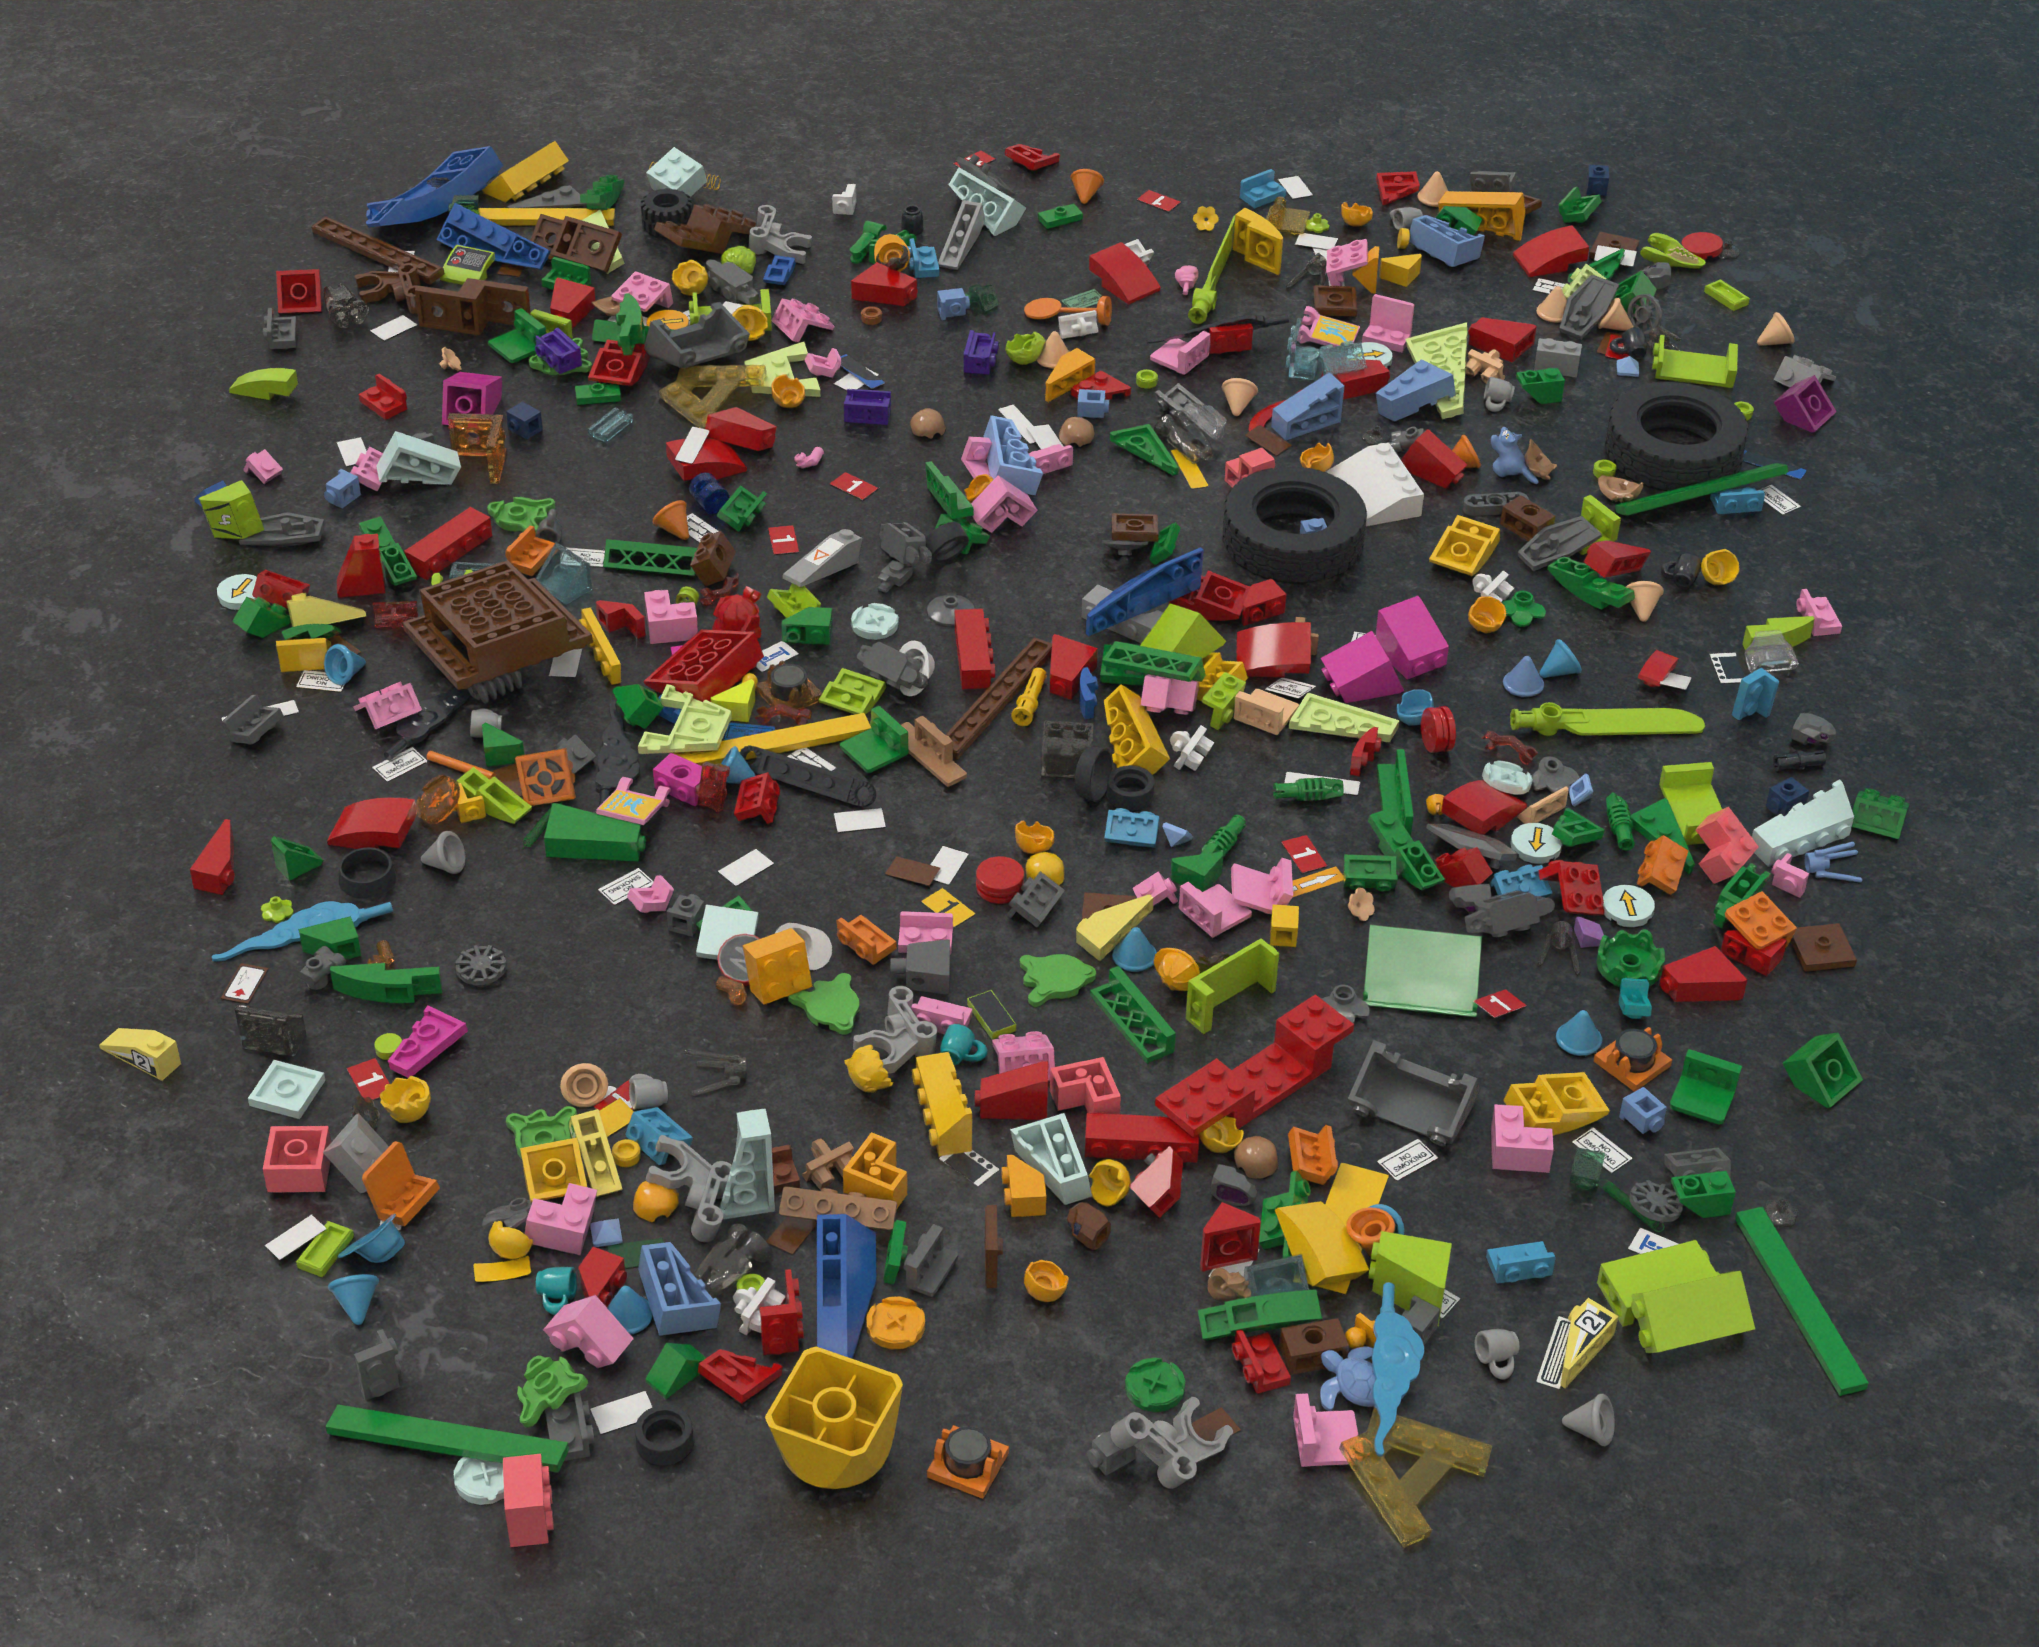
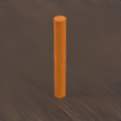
M429 751L427 754V760L464 773L475 767L489 780L494 776L496 777L494 772L437 752Z

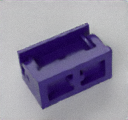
M555 328L554 331L543 335L541 338L535 336V352L537 356L547 362L549 367L559 374L582 366L581 348L559 328Z
M970 330L964 351V372L989 375L991 366H995L996 354L999 351V341H995V332H993L991 338L989 334L975 333L973 330Z
M847 389L844 401V422L888 425L891 413L890 391Z

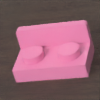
M1060 444L1028 453L1029 456L1035 458V466L1041 469L1043 474L1073 465V447L1071 445L1062 447Z
M369 447L366 454H360L355 464L359 467L354 466L350 472L358 476L360 483L375 491H378L382 482H379L376 465L383 453Z
M1802 589L1796 606L1798 612H1801L1803 617L1814 616L1813 636L1840 634L1842 625L1827 598H1811L1808 590Z
M904 911L900 913L899 953H907V945L910 943L949 939L951 955L953 914Z
M921 996L918 1004H912L911 1010L919 1022L928 1021L933 1023L937 1028V1032L945 1034L949 1025L952 1024L968 1027L972 1018V1008Z

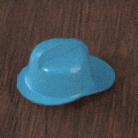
M396 1214L391 1215L377 1229L348 1246L338 1257H344L353 1251L368 1261L375 1263L385 1262L393 1257L405 1244L404 1238L392 1222Z

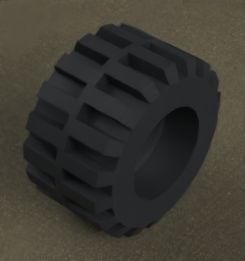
M659 189L649 192V194L641 199L643 229L654 236L665 237L654 230L657 222L666 223V221H670L678 226L681 224L687 225L692 213V199L685 192L676 189Z

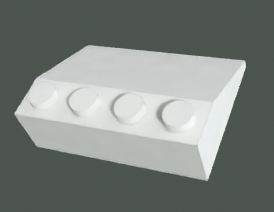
M1390 443L1368 446L1326 471V473L1332 474L1350 484L1360 494L1367 509L1366 526L1419 517L1422 514L1424 493Z

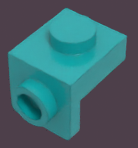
M1623 978L1621 980L1619 1005L1624 1015L1634 1019L1642 1018V1016H1651L1652 1005L1647 997L1649 989L1648 980Z

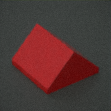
M319 269L276 271L279 314L322 312L323 289Z
M1222 1202L1203 1229L1201 1271L1257 1260L1261 1226L1259 1217Z

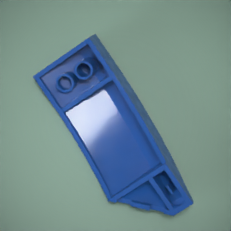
M491 146L455 151L427 178L405 193L390 200L367 203L369 210L366 213L368 218L366 225L370 228L413 223L440 215L451 210L454 203L461 204L476 192L483 190L487 186L486 183L499 174L498 171L503 167V164Z

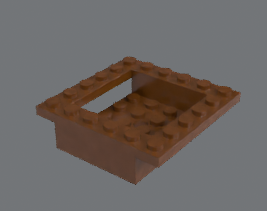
M508 560L420 589L425 615L402 622L404 631L458 690L468 689L474 684L483 681H491L505 673L516 672L525 666L539 664L545 659L559 657L565 652L582 649L585 645L593 643L592 634L535 578L526 579ZM451 629L466 645L470 663L441 632Z

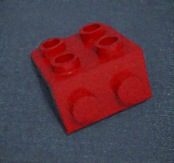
M1251 323L1209 328L1210 354L1252 350L1253 326Z
M1555 860L1549 862L1547 867L1538 870L1540 880L1560 883L1565 912L1600 916L1605 913L1598 865Z
M791 1269L785 1270L787 1304L760 1307L763 1355L799 1351L798 1339L804 1338L802 1320L797 1321L798 1319H803L801 1301H799V1298H795L800 1296L798 1278L792 1279Z

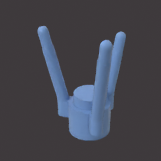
M1849 842L1806 853L1805 868L1807 873H1815L1816 878L1827 877L1862 882L1861 877L1825 871V869L1830 867V859L1857 855V850L1837 852L1854 847L1855 843Z

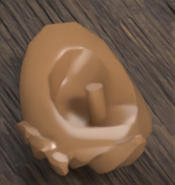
M612 297L592 302L595 307L607 316H616L620 311V303L612 300Z
M1530 439L1529 448L1524 456L1525 462L1534 476L1550 480L1548 474L1557 467V464H1552L1535 442Z
M1604 475L1598 478L1600 490L1612 502L1619 501L1620 503H1625L1633 500L1643 489L1642 482L1638 484L1625 479Z
M1216 1268L1208 1279V1292L1215 1300L1230 1301L1251 1297L1252 1293L1248 1288L1249 1281H1245V1278L1239 1272L1229 1274L1224 1268Z

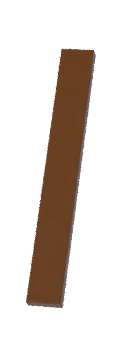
M326 216L311 226L313 233L396 270L403 264L413 263L417 267L420 280L430 285L445 274L444 268Z
M1034 637L947 732L946 736H949L953 741L954 759L958 760L1023 688L1029 681L1033 669L1040 668L1049 659L1052 652L1051 643Z

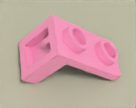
M968 438L961 460L973 478L982 474L990 475L989 467L985 462L992 444L989 438Z

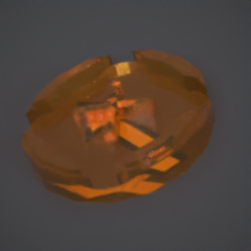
M439 775L427 782L422 789L424 792L422 797L418 796L416 801L418 817L429 824H436L447 818L456 807L460 797L458 782L445 775Z

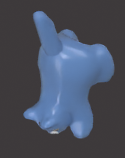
M1502 427L1499 437L1497 435L1491 436L1492 448L1499 454V457L1493 463V471L1499 477L1523 474L1528 481L1538 484L1537 478L1526 466L1524 455L1517 445V441L1522 437V434L1517 435L1508 431V428Z

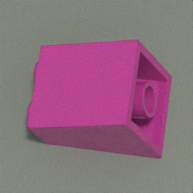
M459 372L443 381L442 424L486 429L502 397V377Z
M1419 596L1378 610L1376 638L1391 664L1406 679L1447 664L1449 646Z
M1373 631L1321 658L1325 666L1321 670L1328 682L1333 681L1330 686L1335 696L1341 695L1345 703L1399 694L1404 691L1389 658Z

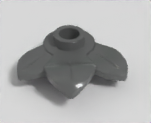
M1548 756L1542 758L1539 762L1538 770L1532 776V785L1536 791L1547 787L1552 793H1555L1564 787L1569 788L1580 776L1574 769L1563 766L1559 759Z
M1338 985L1331 992L1330 996L1321 998L1353 1024L1356 1017H1369L1370 1010L1368 1004L1357 998L1351 986Z
M517 1198L511 1201L509 1205L492 1209L485 1215L486 1217L482 1221L483 1229L498 1221L504 1222L506 1227L516 1228L527 1220L532 1203L530 1200H526V1198Z

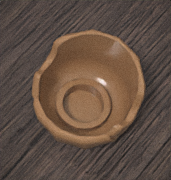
M931 408L920 410L910 421V427L914 435L926 436L930 439L936 433L943 435L946 429L941 414Z
M1070 417L1065 420L1060 429L1059 440L1065 446L1077 443L1078 447H1081L1093 440L1095 435L1094 427L1084 418Z
M1252 1136L1243 1139L1235 1148L1234 1159L1238 1169L1242 1167L1249 1178L1270 1176L1278 1168L1276 1147L1266 1138Z

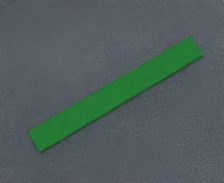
M1774 463L1615 505L1616 513L1627 516L1788 473V466L1786 464Z
M1758 1207L1736 1212L1735 1220L1839 1396L1866 1390L1869 1382L1764 1208Z
M337 1405L326 1425L327 1434L498 1463H503V1458L541 1454L542 1465L549 1466V1471L559 1473L569 1451L568 1442L344 1405Z

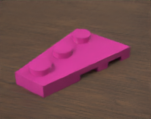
M427 1006L423 1011L424 1017L422 1020L416 1021L413 1025V1032L410 1037L402 1040L388 1060L390 1069L407 1078L413 1076L467 1033L466 1023Z

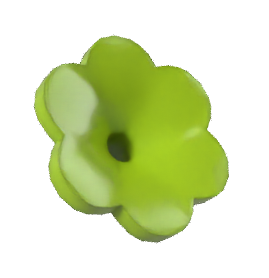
M1316 213L1310 220H1305L1304 225L1307 231L1322 233L1329 229L1328 221L1321 219L1322 215Z
M277 896L272 897L269 903L261 906L262 918L265 921L272 920L275 923H281L285 918L291 917L294 913L292 902L290 900H281Z

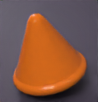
M1090 169L1076 170L1070 176L1082 204H1086L1104 184L1103 176L1097 171Z
M1461 435L1460 440L1452 451L1467 464L1466 468H1481L1480 460L1466 435Z
M679 500L663 507L654 516L653 525L664 529L682 540H687L689 538L686 502Z
M1368 1207L1354 1212L1347 1220L1346 1229L1349 1236L1358 1243L1368 1256H1371L1373 1243L1380 1242L1381 1231L1394 1233L1395 1222L1388 1212L1379 1208Z

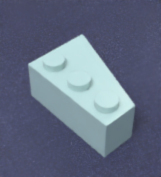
M395 431L376 468L379 482L401 480V483H408L411 480L422 481L423 484L451 485L461 465L457 451Z
M1065 1113L1010 1129L1015 1151L1029 1166L1044 1174L1045 1184L1064 1205L1092 1197L1088 1175Z

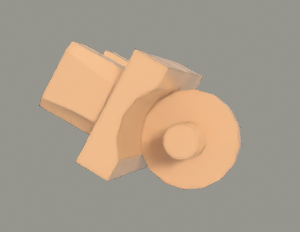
M1473 349L1469 351V361L1466 364L1467 375L1474 377L1478 372H1481V380L1486 384L1489 377L1505 379V375H1503V360L1499 359L1500 353L1498 351L1492 350L1489 354L1486 352L1481 354Z

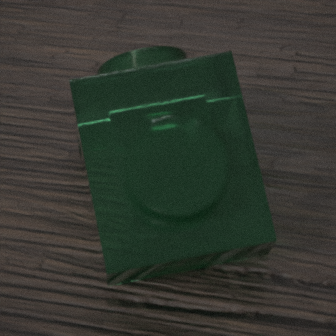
M454 195L452 203H449V213L454 203H457L480 215L478 195Z
M976 284L969 287V292L965 293V296L969 297L970 302H979L983 312H987L999 305L992 284L986 286Z
M1577 1147L1570 1182L1575 1183L1576 1187L1585 1190H1591L1592 1187L1598 1188L1605 1153Z

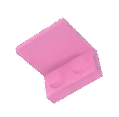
M1367 239L1355 240L1350 244L1334 246L1327 250L1326 273L1331 286H1342V282H1345L1344 271L1368 264Z
M636 271L612 295V300L620 303L623 302L625 294L630 293L637 300L643 312H647L654 303L667 308L673 304L669 283Z
M1375 294L1372 298L1370 325L1363 334L1362 343L1375 342L1388 347L1390 350L1403 353L1406 348L1405 339L1411 338L1414 304Z
M782 298L771 320L795 342L800 341L808 324L833 330L835 327L829 321L830 318L818 311L819 308L812 303L805 305L793 298L791 301Z
M1202 331L1188 343L1180 339L1169 340L1150 355V360L1185 375L1209 356L1210 333Z
M401 681L380 690L382 695L378 690L358 699L360 704L353 706L355 711L366 707L375 729L422 710L411 683L403 686Z
M1281 858L1278 865L1272 867L1270 874L1238 864H1233L1231 867L1232 901L1234 903L1272 914L1273 904L1288 905L1292 899L1291 860Z
M1189 882L1180 886L1179 909L1212 938L1250 918L1252 915V911L1249 908L1234 903L1232 901V894L1220 884L1204 892L1196 889Z
M1028 1032L1023 1037L1004 1034L1000 1035L999 1039L992 1040V1045L998 1055L999 1074L1041 1061H1048V1080H1050V1068L1055 1067L1054 1047L1048 1037L1042 1035V1032Z
M1296 1394L1293 1419L1301 1467L1362 1463V1452L1354 1411L1316 1412L1315 1406H1310L1308 1394Z

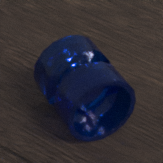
M701 473L694 477L690 483L689 492L709 514H717L730 498L727 490L710 473Z

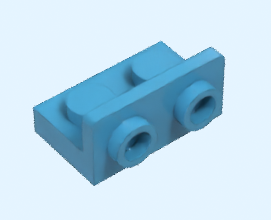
M1270 169L1241 180L1240 198L1253 208H1257L1286 197V189L1274 181L1275 171Z
M914 238L909 239L910 246H907L910 251L909 270H913L914 277L939 276V265L934 247L923 246L916 248Z
M1748 487L1743 489H1727L1712 493L1710 499L1718 514L1762 511L1765 493L1763 490L1756 491L1755 488Z
M1763 668L1742 678L1732 716L1740 720L1747 715H1752L1755 711L1765 718L1770 716L1779 680Z
M1122 808L1109 810L1104 840L1111 843L1155 848L1160 825L1159 816L1148 811L1132 813Z
M1531 864L1525 865L1517 871L1510 873L1508 870L1500 871L1494 875V878L1489 883L1490 890L1496 889L1497 895L1516 890L1529 892L1534 896H1542L1544 898L1552 895L1549 882L1540 880L1538 870L1543 868L1542 865L1533 867Z
M658 1107L633 1112L625 1134L629 1140L637 1142L640 1149L658 1165L665 1164L669 1154L658 1152L655 1148L661 1135L674 1140L684 1141L689 1147L693 1140L690 1134Z
M1543 1241L1487 1249L1486 1255L1496 1283L1516 1282L1518 1280L1550 1276L1553 1274L1556 1259L1553 1252H1547Z

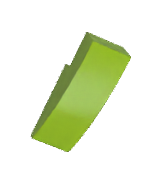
M268 368L246 373L237 378L229 388V393L270 400L274 394L290 396L298 385L296 370Z
M1814 616L1768 618L1766 625L1746 626L1743 647L1747 656L1774 653L1804 642L1811 637L1815 620Z
M475 767L471 768L456 781V784H462L467 799L482 796L485 813L497 819L515 824L532 809V806L495 776L489 780Z

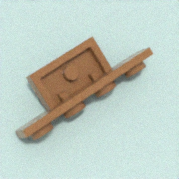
M920 716L915 719V727L909 722L901 725L908 731L909 754L943 784L949 787L967 778V773L953 761V741L949 736L943 734L934 723L928 721L924 716Z
M784 1187L779 1214L786 1217L817 1221V1215L847 1214L868 1228L892 1231L897 1203L890 1200L867 1198L865 1194L850 1192L849 1195L838 1194L836 1190L822 1188L821 1191Z

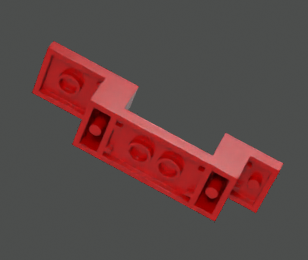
M1315 994L1276 1020L1273 1044L1233 1070L1216 1058L1156 1097L1155 1106L1193 1138L1225 1116L1235 1118L1236 1127L1240 1129L1330 1069L1332 1066L1334 1044L1354 1031V1024Z

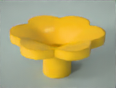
M1201 206L1193 216V221L1197 223L1199 230L1206 229L1211 231L1214 229V224L1219 221V217L1215 214L1213 207L1205 208Z

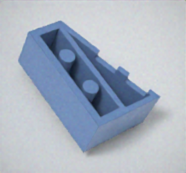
M1424 215L1412 219L1409 243L1415 245L1417 249L1426 251L1431 257L1444 261L1446 265L1456 267L1457 265L1480 258L1485 235L1478 234V236L1467 234V229L1461 227L1459 231L1450 228L1448 222Z
M1422 359L1376 392L1379 414L1392 421H1397L1419 411V407L1428 403L1431 406L1437 404L1438 399L1447 395L1449 398L1456 396L1453 374Z
M1329 372L1273 408L1271 427L1285 440H1289L1341 422L1344 385Z
M672 1243L642 1245L638 1270L659 1336L717 1328L721 1303L717 1298L713 1299L705 1290L706 1285L701 1279L697 1280L691 1273L690 1265Z

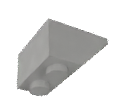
M1539 338L1534 371L1558 368L1562 376L1577 377L1582 344L1572 341L1563 342L1550 338Z
M358 1113L323 1151V1154L361 1194L367 1191L362 1181L364 1172L389 1146Z

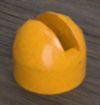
M1434 794L1426 799L1427 810L1433 816L1436 813H1439V816L1443 814L1441 810L1444 796L1441 794Z

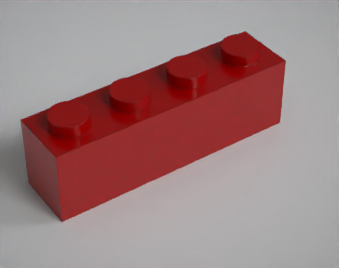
M469 507L406 549L404 554L415 574L428 580L434 573L440 572L492 536L491 518Z
M983 609L955 610L954 629L961 688H988L991 685V678H995V664H990L993 663V649L988 648L991 647V634L986 633L989 632V618H984Z
M1087 1113L1085 1157L1145 1160L1151 1153L1156 1157L1170 1146L1183 1159V1162L1197 1163L1199 1134L1193 1138L1169 1117Z

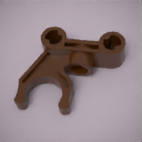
M403 264L398 268V272L370 271L355 275L356 284L359 288L370 284L378 285L373 289L359 292L363 304L381 300L388 293L393 292L396 302L406 300L410 313L418 314L415 289L417 286H421L415 264Z

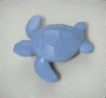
M1355 1348L1348 1353V1358L1344 1360L1337 1352L1327 1350L1321 1354L1323 1365L1328 1371L1336 1374L1335 1377L1327 1380L1321 1387L1320 1400L1325 1410H1333L1335 1398L1342 1392L1343 1396L1354 1404L1368 1407L1374 1406L1375 1415L1380 1419L1372 1394L1376 1379L1372 1363L1368 1362V1360L1372 1359L1373 1348Z

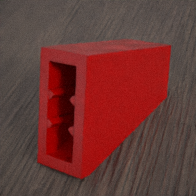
M878 262L851 280V298L854 300L905 306L914 300L918 293L917 279Z
M557 278L550 306L551 314L570 319L573 329L595 307L592 302L596 301L595 288Z
M1482 317L1470 326L1468 330V345L1488 353L1496 350L1500 353V358L1514 362L1534 344L1537 326Z
M1323 359L1322 377L1330 372L1344 385L1343 400L1378 392L1388 384L1390 379L1388 368L1380 360Z
M734 407L709 414L705 430H709L707 435L709 438L761 451L773 447L777 426L740 408Z
M1429 429L1414 441L1401 459L1409 473L1443 488H1447L1452 483L1456 485L1464 477L1462 472L1467 466L1461 458Z
M378 534L354 536L337 577L338 598L385 593V578Z
M1054 634L1052 637L1050 693L1072 700L1080 689L1082 669L1088 667L1092 674L1097 668L1098 648Z
M1714 946L1664 965L1659 985L1675 1002L1729 1001L1743 999L1747 979Z
M1041 1061L982 1078L981 1090H975V1107H980V1118L1046 1119L1048 1061Z

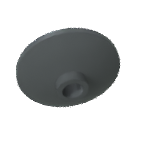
M1102 540L1104 545L1118 550V555H1132V550L1148 545V541Z
M942 595L933 599L928 604L927 614L937 624L954 626L955 610L974 609V605L970 600L959 595Z

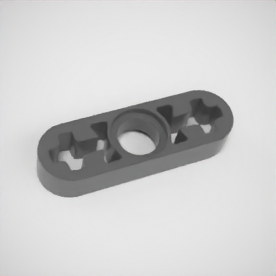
M1521 492L1467 495L1464 498L1463 511L1471 516L1502 514V508L1505 504L1520 495L1528 500L1529 497Z

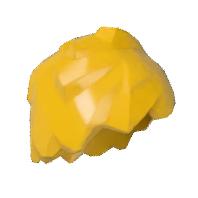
M689 260L688 262L679 263L678 268L673 270L672 281L682 294L693 296L695 292L699 294L704 291L708 283V273L698 262Z
M743 305L732 314L750 333L748 341L760 338L768 328L766 315L756 306Z
M866 1045L856 1049L852 1057L845 1060L850 1078L864 1092H876L893 1084L891 1079L888 1078L887 1070L883 1068V1061L880 1059L879 1052L872 1050L873 1045Z
M410 1076L408 1079L395 1078L392 1084L385 1085V1091L380 1094V1103L396 1121L401 1123L413 1122L420 1119L428 1110L431 1100L430 1088L424 1080L414 1076Z

